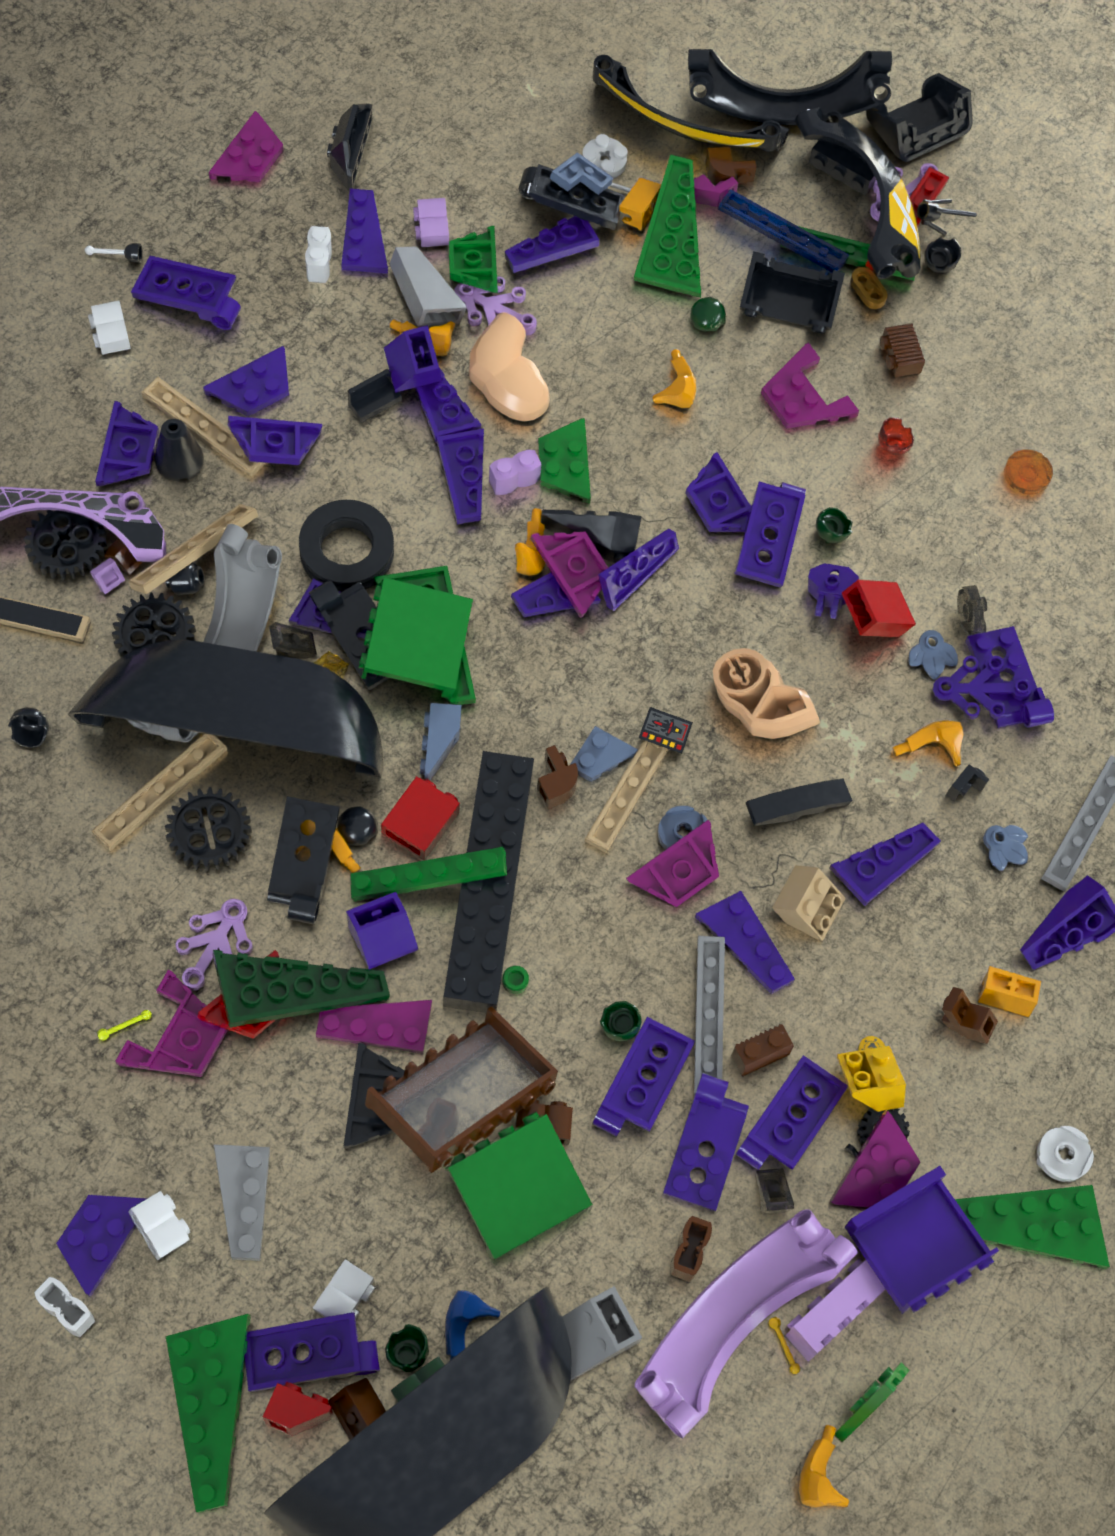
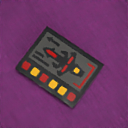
M650 707L639 738L682 754L693 722Z

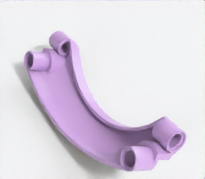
M805 1209L798 1212L793 1218L772 1231L736 1259L700 1293L661 1341L641 1375L637 1378L635 1388L662 1421L678 1437L683 1439L708 1412L716 1380L729 1357L745 1337L759 1323L788 1301L834 1279L858 1253L857 1249L844 1236L839 1235L835 1238L829 1229L824 1228L811 1210Z

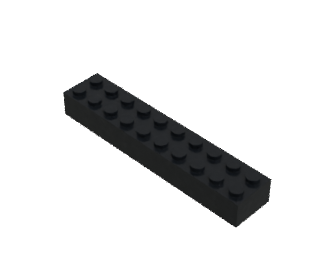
M483 751L466 853L503 847L506 851L507 875L461 883L443 995V1007L487 1013V1009L492 1006L497 1011L534 758Z

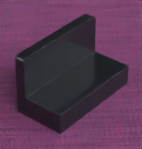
M385 369L347 391L348 406L361 423L402 401L401 394L399 392L395 393L389 369Z

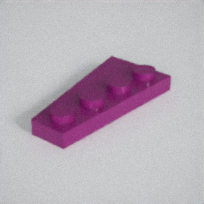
M432 1000L358 1005L321 1011L316 1038L355 1044L363 1043L368 1046L423 1054Z

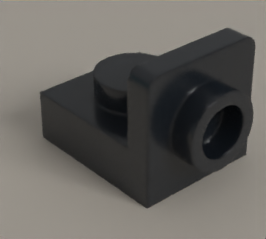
M968 764L952 784L946 796L954 801L959 794L964 797L972 786L981 792L988 783L989 778L986 777L982 770Z

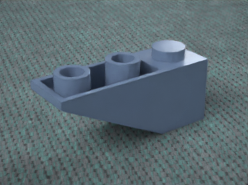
M431 703L430 712H425L424 727L429 729L428 736L423 735L422 751H427L426 759H421L420 774H424L425 779L432 780L459 740L461 705Z

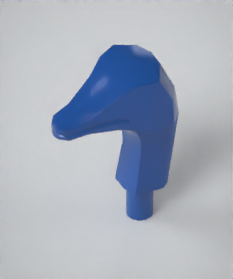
M466 1290L456 1292L446 1314L445 1344L446 1355H451L450 1360L465 1349V1331L469 1322L478 1317L499 1318L501 1313L498 1309L482 1301L475 1293Z

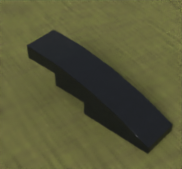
M844 778L782 790L748 800L745 804L753 825L758 826L795 821L800 816L822 813L827 808L848 806L853 800Z

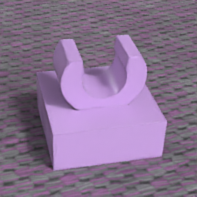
M111 558L90 571L100 591L104 594L125 580L116 562Z

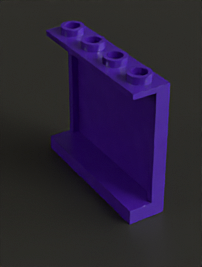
M941 1166L936 1167L854 1216L845 1226V1229L902 1314L910 1309L913 1313L917 1312L928 1304L926 1299L932 1295L936 1299L950 1290L948 1285L956 1281L958 1285L962 1284L972 1277L970 1272L977 1267L980 1271L986 1269L994 1263L992 1257L999 1251L997 1247L991 1251L944 1185L942 1179L946 1176V1173Z

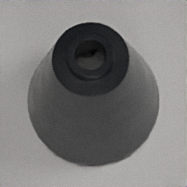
M169 419L163 423L154 456L158 472L164 478L172 481H180L179 479L184 478L189 480L195 477L204 464L201 447L181 420Z

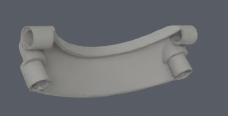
M228 524L214 552L216 597L211 623L203 642L257 651L272 608L282 553L277 546L261 545L257 540L246 539L248 533L243 528L235 524ZM128 720L136 728L144 730L149 734L160 735L166 740L189 742L198 733Z

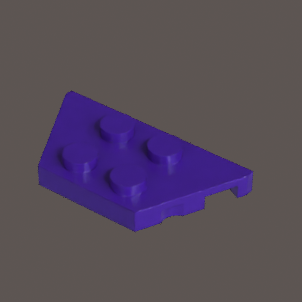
M284 346L203 387L205 395L217 397L222 401V404L235 408L239 413L247 417L289 396Z
M114 401L95 480L96 486L99 487L149 474L159 435L157 425L144 420L141 415L134 411L131 413L123 408L122 403Z
M228 416L227 422L228 427L251 462L299 465L322 431V424L238 416Z
M716 452L712 455L708 464L700 470L697 478L686 488L685 494L709 532H745L751 505L720 455Z
M88 1195L57 1241L58 1248L87 1296H92L136 1228L128 1211L147 1198Z

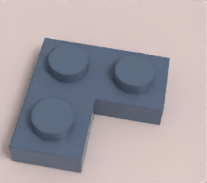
M578 152L554 169L550 175V179L566 191H569L581 182L598 195L607 189L614 179Z

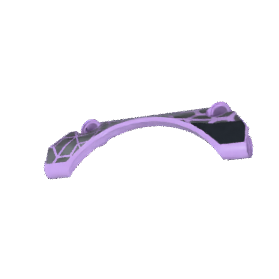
M0 487V521L29 511H67L92 519L109 529L128 547L137 561L157 562L166 555L165 531L151 510L146 508L145 501L137 492L112 493ZM131 500H139L137 509L129 510L127 508Z

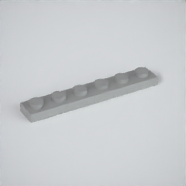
M1111 755L1041 878L1063 892L1067 889L1115 802L1114 756Z
M698 936L694 1095L702 1073L722 1080L725 937Z

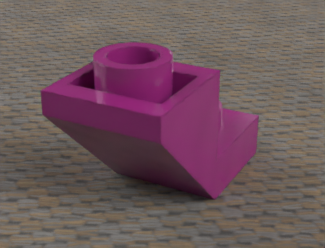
M704 174L694 178L695 203L718 207L727 198L731 200L736 197L738 182L734 177H731L726 181H720L714 187Z

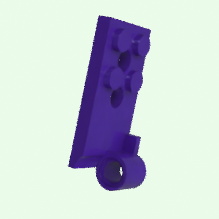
M149 256L131 290L133 298L196 312L200 319L211 321L213 325L222 330H230L241 310L240 304L233 298L228 297L236 280V275L155 256ZM168 279L166 283L158 284L159 281ZM185 284H190V285H189L187 288H185V289H179L180 286H183V285H185Z
M758 482L734 574L780 588L783 586L806 496V489L784 482L781 483L780 487ZM772 529L776 533V539H767L764 535V530ZM761 551L767 552L770 555V561L762 562L758 557V553Z
M1012 626L967 636L965 641L970 655L978 660L977 674L988 666L989 659L993 656L992 651H1000L1004 656L1003 669L998 673H994L985 683H1014L1015 680L1024 678L1032 684L1030 697L1023 701L1015 699L1012 694H986L994 702L1004 704L1006 708L1003 718L994 719L997 728L1023 723L1027 728L1052 723L1054 721L1052 703L1048 698H1045L1042 688H1037L1015 627ZM997 661L991 663L994 667L1000 666V663ZM1006 672L1010 674L1012 680L1004 681L1001 679L1000 673ZM1018 685L1020 690L1027 689L1025 685ZM1000 708L993 709L996 714L1002 713Z
M647 1017L611 1084L592 1125L617 1137L625 1120H628L650 1132L695 1040ZM656 1047L662 1048L666 1052V1056L658 1058L653 1054L652 1049ZM649 1069L655 1074V1078L647 1080L642 1077L641 1071Z
M803 1055L748 1134L736 1155L759 1170L770 1154L793 1170L848 1088V1085ZM804 1088H814L818 1097H808L805 1094ZM791 1108H800L804 1113V1117L800 1119L795 1118L791 1114Z
M702 1073L663 1194L716 1211L749 1106L724 1097L729 1082ZM710 1142L714 1147L713 1155L710 1157L702 1156L698 1149L700 1143ZM694 1168L704 1170L706 1174L705 1181L694 1183L690 1178L691 1170Z
M354 1312L247 1332L246 1341L248 1343L245 1353V1365L249 1392L273 1389L277 1383L284 1386L286 1382L301 1384L333 1377L343 1378L368 1375L380 1371L377 1342H358ZM306 1344L309 1347V1355L306 1359L300 1361L296 1357V1350L300 1345ZM278 1349L281 1352V1360L277 1365L271 1366L268 1362L269 1353L272 1350Z

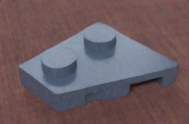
M595 726L571 764L576 763L578 775L592 782L601 777L604 772L618 767L619 763L629 757L632 759L638 749Z

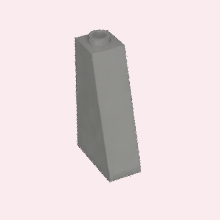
M395 247L389 265L416 325H444L449 321L454 322L455 325L460 324L467 308L466 305L418 247Z

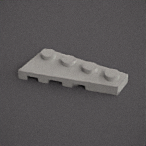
M214 1144L232 1260L261 1261L270 1147Z

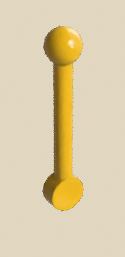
M778 1317L770 1318L769 1326L776 1331L790 1363L789 1370L792 1374H798L800 1366L795 1363L780 1329L781 1320Z

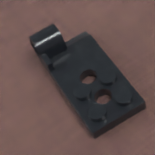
M540 164L537 167H528L523 171L518 189L524 198L534 199L537 203L615 230L620 216L619 206L624 200V194L605 189L598 195L581 182L569 191H566L550 179L554 169Z
M328 580L308 593L357 673L362 677L363 669L359 668L362 653H367L368 646L363 645L364 641L359 640L357 634L363 629L372 630L373 623H368L371 608H376V605L360 582L339 593L333 582ZM367 673L365 679H361L368 690H371L389 679V677Z
M287 796L267 901L289 905V920L309 924L316 923L340 811L339 806ZM305 820H311L315 823L316 829L312 835H305L302 832L301 826ZM300 846H306L310 850V857L307 861H300L296 856V851Z

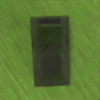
M278 622L269 626L273 649L276 650L277 655L296 659L311 658L317 655L312 632Z
M784 1169L756 1170V1182L761 1196L760 1213L773 1214L793 1210L794 1202Z

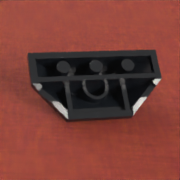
M353 104L340 117L338 126L335 125L333 128L332 139L334 141L333 144L329 143L327 157L330 158L331 169L347 190L354 187L373 121V104Z

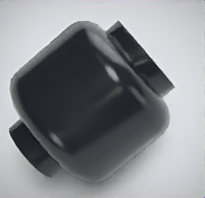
M192 562L166 580L165 583L167 588H171L173 593L178 596L199 592L201 586L204 585V573L200 566Z

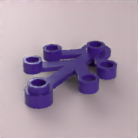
M967 656L963 660V665L951 677L943 676L934 682L933 693L942 701L951 700L964 712L966 718L973 720L979 716V705L974 702L968 703L960 695L970 694L990 712V716L993 719H1001L1006 711L1004 704L994 702L986 694H1012L1015 699L1023 701L1030 697L1032 684L1024 678H1019L1014 683H985L994 673H998L1003 669L1004 661L1000 656H992L989 659L988 666L970 683H960L968 673H973L978 668L977 658ZM970 661L973 662L975 666L968 667L966 663ZM997 661L1000 663V666L994 667L991 663ZM948 685L950 689L945 691L941 686ZM1018 685H1025L1027 689L1020 690ZM974 708L976 713L970 714L967 710ZM1000 708L1002 713L996 714L993 709Z

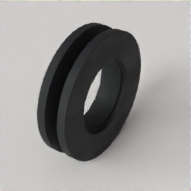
M348 499L326 503L314 510L301 527L299 550L302 566L312 580L314 578L322 583L331 580L339 592L345 591L358 582L362 584L365 590L376 585L374 577L386 575L392 565L394 558L392 528L385 516L367 503ZM353 528L363 532L370 539L372 549L369 555L360 562L350 565L338 564L329 560L323 554L321 549L323 540L335 530Z

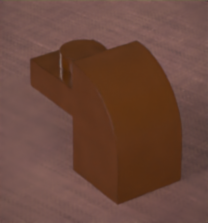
M730 147L707 149L705 165L707 176L713 185L716 186L720 181H726L731 177H734L738 183L742 184L754 182L756 172L755 160L733 161Z
M555 745L545 750L544 759L551 773L539 777L537 783V790L548 810L565 803L572 797L578 778L576 763L568 765L564 753H559Z
M956 987L952 988L949 996L943 1002L942 1010L945 1014L941 1021L949 1029L970 1040L988 1044L998 1023L990 1008L971 1003L963 989Z

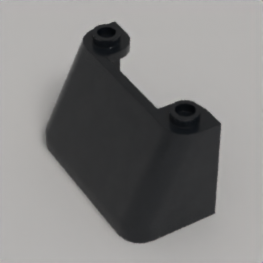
M937 73L924 81L921 89V98L891 112L887 111V106L884 103L866 110V117L894 155L900 160L907 162L958 139L971 130L973 114L970 89Z
M753 251L740 304V310L744 311L743 315L753 318L761 315L812 327L811 331L825 334L826 330H831L845 272L833 270V273L825 275L826 270L821 269V271L782 263L775 261V258H771L769 262L768 258L764 257L765 254Z

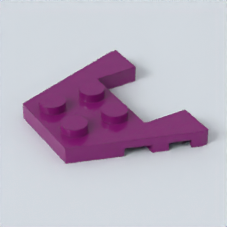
M809 342L761 390V395L786 429L816 424V421L822 420L837 421L839 418L847 416L855 418L859 414L858 408L848 395L826 405L802 371L818 364L820 361V357Z
M167 970L156 991L157 994L180 1004L153 1052L127 1040L115 1062L117 1065L202 1077L228 1030L200 1020L197 1017L198 1012L207 1005L202 1003L171 970Z

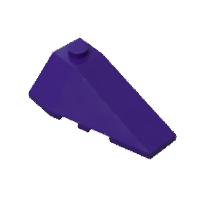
M1087 875L1064 894L1020 949L1030 968L1033 970L1060 959L1062 954L1071 950L1077 952L1084 949L1083 945L1092 941L1097 943L1103 941L1115 932V904L1105 887Z

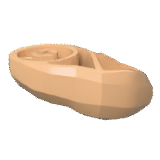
M502 312L493 319L470 352L469 378L483 392L489 404L502 414L520 421L534 420L542 416L548 409L550 402L549 389L535 364L522 356V349L526 338V331L522 323L516 317Z
M747 648L734 649L723 654L716 661L713 668V679L718 697L727 711L739 718L752 735L776 739L793 735L820 724L818 714L807 692L801 688L784 685L780 672L772 662L765 659L757 651Z

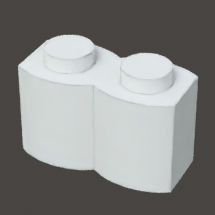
M311 226L307 235L308 248L305 253L307 279L309 282L326 283L330 275L329 261L332 255L330 229L328 227Z
M120 301L91 306L92 314H89L88 318L91 329L96 328L97 333L92 335L95 347L101 348L102 355L131 349Z
M161 1191L128 1211L157 1260L190 1240L188 1237L190 1233L188 1225L182 1218L178 1220L173 1212L176 1209L173 1200L168 1194L164 1196Z
M345 1259L317 1300L313 1310L322 1317L354 1312L357 1318L359 1311L356 1310L357 1306L362 1300L367 1302L375 1290V1287L372 1285L374 1278Z
M49 1277L34 1292L36 1299L49 1314L57 1317L64 1328L75 1336L81 1337L95 1322L92 1313L79 1299L72 1297L64 1284L55 1278Z

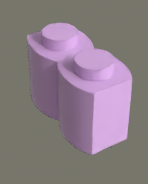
M445 198L417 200L418 207H413L414 222L419 221V226H415L416 240H421V247L449 245Z
M535 450L521 451L514 455L513 458H501L490 465L489 483L495 495H505L513 492L517 487H528L540 480L541 462Z

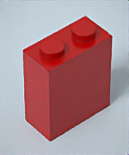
M858 579L842 592V596L860 636L900 637L916 625L897 582Z
M416 776L381 823V834L422 860H426L460 813V803L453 794L449 792L443 793L430 780H422Z

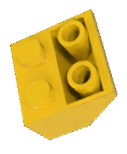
M890 1046L837 1054L838 1062L852 1097L876 1111L904 1107L906 1083Z

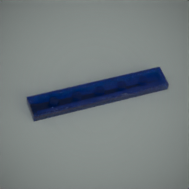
M731 189L719 204L718 210L832 273L833 270L840 271L849 258V254Z

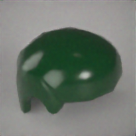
M701 298L691 308V322L696 329L701 331H717L722 324L726 323L725 307L716 298Z
M828 507L821 511L816 519V529L819 536L829 543H840L846 540L853 532L851 531L853 522L838 508Z
M627 1001L614 1002L604 1008L600 1020V1025L607 1037L615 1041H628L634 1038L639 1032L642 1023L641 1013L637 1007Z
M406 1324L400 1331L392 1332L385 1347L387 1361L398 1371L412 1372L420 1368L429 1355L426 1334L420 1327Z

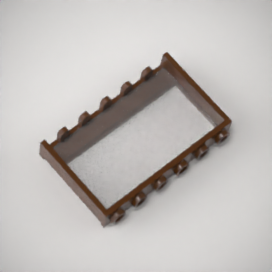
M491 1006L487 1009L485 1022L479 1026L474 1020L469 1022L465 1035L460 1039L455 1034H451L446 1040L445 1048L439 1053L434 1047L430 1048L425 1055L424 1063L418 1067L413 1061L409 1062L405 1067L402 1078L396 1081L390 1075L385 1079L383 1090L379 1093L372 1086L368 1088L365 1106L369 1110L372 1109L426 1164L429 1171L433 1173L440 1167L442 1169L447 1167L454 1157L461 1152L463 1154L468 1152L479 1139L488 1138L500 1124L509 1123L521 1109L526 1110L530 1108L538 1097L551 1093L556 1086L555 1080L558 1070Z

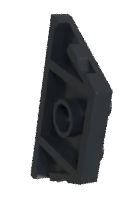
M358 1043L343 1145L347 1149L394 1133L372 1109L369 1110L365 1106L367 1090L371 1086L379 1093L383 1090V1084L387 1077L392 1075L397 1081L404 1076L402 1068L394 1066L388 1059L382 1055H377L363 1043ZM403 1108L402 1110H400V1111L398 1112L403 1118H404L405 1108Z

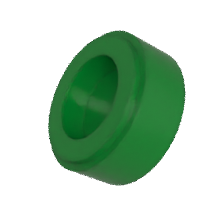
M510 966L504 971L502 984L506 991L512 994H519L528 987L529 975L523 967Z

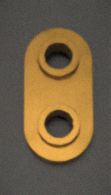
M865 267L855 269L850 280L851 286L867 307L871 309L882 308L888 296L884 286L870 269Z

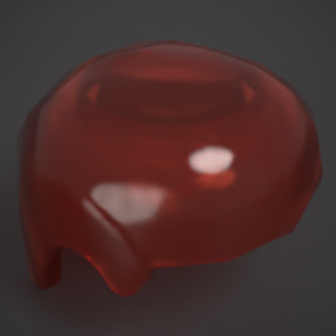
M890 417L884 420L878 433V442L882 449L896 456L910 451L915 440L912 428L904 427L901 418Z

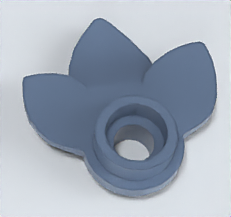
M928 630L920 636L919 644L911 648L909 664L910 666L922 664L926 673L935 680L941 675L945 665L957 666L958 656L954 647L944 642L939 632ZM929 638H933L935 640V646H931L929 644Z
M994 825L985 831L983 841L989 849V860L999 871H1003L1008 862L1017 865L1027 863L1028 853L1022 843L1026 841L1028 834L1022 828L1015 825H1009L1005 828ZM995 835L999 837L1000 842L997 841Z

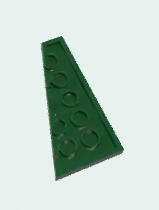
M213 950L212 955L229 1028L389 1000L390 997L384 971L356 967L345 969L333 967L332 964L323 963V966L308 964V961L268 956L257 958L249 957L248 954L244 953L233 955L225 954L220 950Z

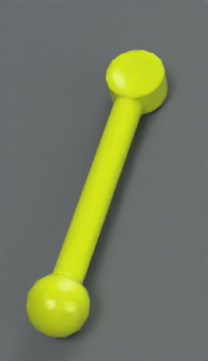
M143 1010L141 1015L108 1030L100 1029L97 1032V1036L100 1040L104 1041L108 1039L110 1034L143 1019L149 1020L152 1013L149 1010Z

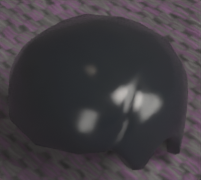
M942 237L928 244L925 250L926 265L937 273H947L953 270L961 258V246L953 238L951 240H945Z
M24 707L16 710L8 724V727L12 729V740L28 748L41 746L49 731V723L46 716L36 708Z
M361 806L350 807L339 816L337 829L347 844L354 846L365 845L372 837L377 835L378 821L370 810Z

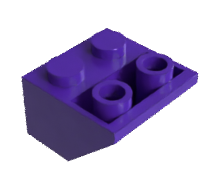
M428 325L404 331L384 347L395 393L442 381Z
M396 892L346 911L348 928L368 969L418 950L407 912Z

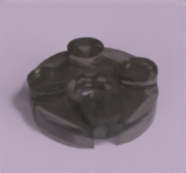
M976 585L964 586L958 591L957 596L958 614L963 613L965 620L960 622L962 629L968 636L986 633V622L984 620V612L987 611L986 598L980 597Z

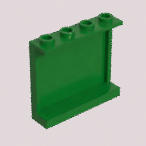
M384 577L382 585L376 586L373 600L378 602L376 608H371L368 623H373L371 631H366L363 645L368 646L367 653H362L359 668L363 669L361 678L365 679L367 673H372L442 690L441 697L451 699L456 689L473 599Z
M537 1112L526 1116L522 1119L524 1124L515 1129L513 1125L498 1132L499 1137L491 1142L488 1138L478 1142L473 1146L474 1151L467 1155L461 1152L445 1167V1170L449 1171L487 1246L485 1249L489 1257L492 1259L500 1257L593 1205L547 1114L538 1115Z

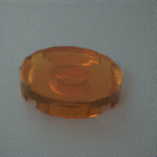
M1023 449L1014 452L1008 458L1004 468V475L1009 486L1013 489L1015 487L1020 490V493L1034 495L1044 491L1050 484L1053 468L1048 458L1042 453Z

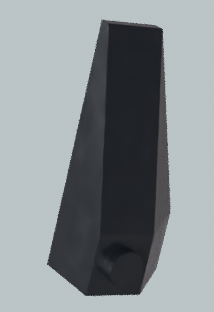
M543 509L541 523L545 525L544 528L553 533L564 532L572 534L573 532H586L601 557L609 562L617 563L636 550L642 516L609 511L608 516L596 515L595 511H587L584 515H576L571 510Z

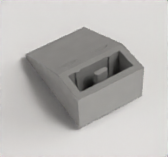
M615 1286L562 1316L571 1347V1380L639 1344L642 1339Z

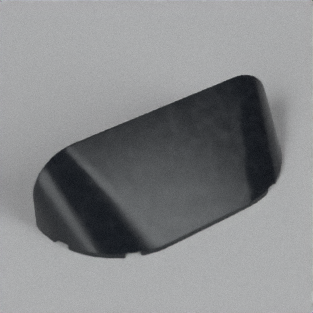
M192 640L157 642L133 650L109 666L68 713L69 717L77 724L103 728L106 716L338 757L356 762V774L379 778L382 776L383 749L381 737L374 716L365 700L356 689L334 672L313 662Z
M547 1286L534 1294L303 1477L278 1498L264 1514L287 1536L435 1535L529 1458L549 1436L562 1413L571 1380V1347L564 1320L549 1287Z

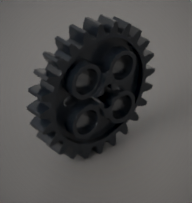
M47 510V515L39 512V521L32 519L31 524L33 528H26L28 536L24 537L26 544L24 548L29 562H33L35 569L40 568L42 575L50 571L52 579L57 574L61 575L62 580H65L66 574H70L72 579H75L76 572L85 576L84 569L88 568L92 571L94 569L93 562L100 564L101 561L98 555L104 556L105 550L103 547H107L105 539L107 535L103 525L82 515L67 511ZM61 525H67L64 528H58ZM87 536L84 540L79 539L80 537ZM46 544H52L49 547H44V545ZM68 555H74L71 558H65Z
M150 592L149 599H145L141 594L140 602L138 603L130 599L132 606L129 608L123 605L122 608L125 614L117 613L116 616L119 622H113V627L116 631L112 632V636L115 639V648L119 649L120 657L145 645L157 642L196 640L194 634H192L196 632V628L193 625V616L189 615V608H183L181 600L174 604L175 601L172 595L165 600L163 593H160L158 598H154L153 593ZM143 616L150 617L146 621H139V619ZM168 620L175 621L171 625H164V623ZM137 639H144V642L141 644H133Z
M211 787L208 788L207 794H203L202 790L198 788L197 796L194 797L192 793L188 792L189 800L185 801L179 798L180 807H171L175 815H167V820L171 824L165 825V830L169 833L165 835L167 842H172L169 847L171 851H176L177 859L184 857L183 861L186 866L193 861L196 870L200 864H204L206 871L209 870L210 864H214L215 868L219 870V862L223 861L225 865L229 866L228 858L239 859L237 850L240 852L246 851L243 843H250V837L247 834L252 833L251 826L248 825L251 823L250 816L246 815V806L240 807V799L232 802L233 795L231 792L224 797L221 788L216 794H213ZM204 808L208 813L215 849H211L202 815V809ZM216 811L225 812L221 817L212 816ZM191 817L199 818L195 823L186 822ZM223 834L231 836L226 841L218 840V838ZM197 840L205 842L201 847L192 846Z

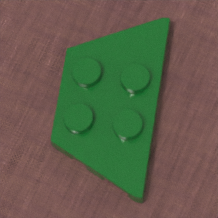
M495 226L487 227V232L480 235L473 232L463 238L449 241L450 280L498 293Z
M581 418L538 438V455L541 462L540 485L558 490L566 496L572 494L582 498V502L590 504L591 493L585 418Z
M902 1362L893 1370L887 1367L877 1379L880 1383L875 1380L865 1390L863 1395L865 1400L860 1397L849 1409L852 1414L835 1432V1436L841 1442L846 1440L896 1390V1386L902 1382L910 1370Z

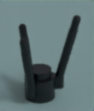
M923 199L917 209V216L922 220L921 224L929 226L944 236L947 235V232L932 223L940 218L941 213L976 217L977 213L945 209L939 206L952 203V199Z

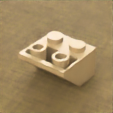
M795 865L772 909L785 923L819 941H823L846 898L819 868Z

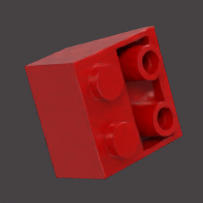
M286 1382L284 1386L277 1383L262 1417L266 1425L294 1436L330 1421L334 1414L327 1398L315 1393L312 1394V1397L303 1394L301 1387Z

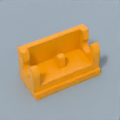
M643 178L637 180L619 206L620 212L631 216V218L626 216L622 218L625 224L643 231L652 218L661 184Z
M989 966L981 984L983 989L979 994L978 1003L1030 1017L1038 1003L1041 981Z

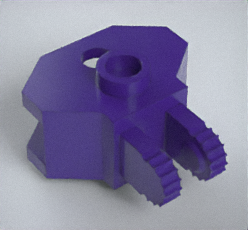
M826 563L810 569L808 592L817 600L815 616H821L824 607H830V617L833 619L837 618L839 609H842V606L846 604L842 592L859 579V576L849 567ZM831 572H838L839 575L831 574Z

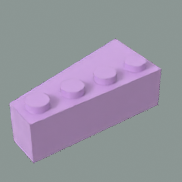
M860 1258L857 1259L847 1269L851 1274L844 1280L838 1277L827 1288L830 1293L822 1299L819 1295L807 1306L810 1311L803 1318L799 1314L787 1325L790 1331L785 1337L808 1362L885 1290V1287L867 1260L862 1262Z

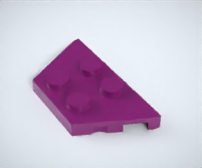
M254 111L209 171L210 179L217 180V176L230 177L231 181L247 180L249 182H261L284 150L283 143L258 112Z
M563 532L542 536L539 533L531 535V541L579 617H583L602 589L598 574L608 568L605 561L586 532H573L572 534Z
M709 820L703 822L626 877V880L675 907L682 904L719 877L711 822Z
M884 1111L830 1199L833 1204L871 1207L905 1187L921 1163L889 1111Z

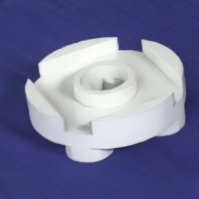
M600 134L596 139L589 141L585 145L582 156L613 178H616L626 168L628 150L619 141L609 138L605 134ZM601 156H607L609 160H601Z
M1061 1126L1060 1128L1049 1130L1040 1139L1037 1146V1164L1051 1178L1070 1183L1088 1172L1093 1163V1150L1091 1151L1088 1144L1089 1140L1084 1133L1071 1126ZM1069 1149L1068 1154L1072 1156L1071 1160L1068 1158L1063 1160L1058 1150Z

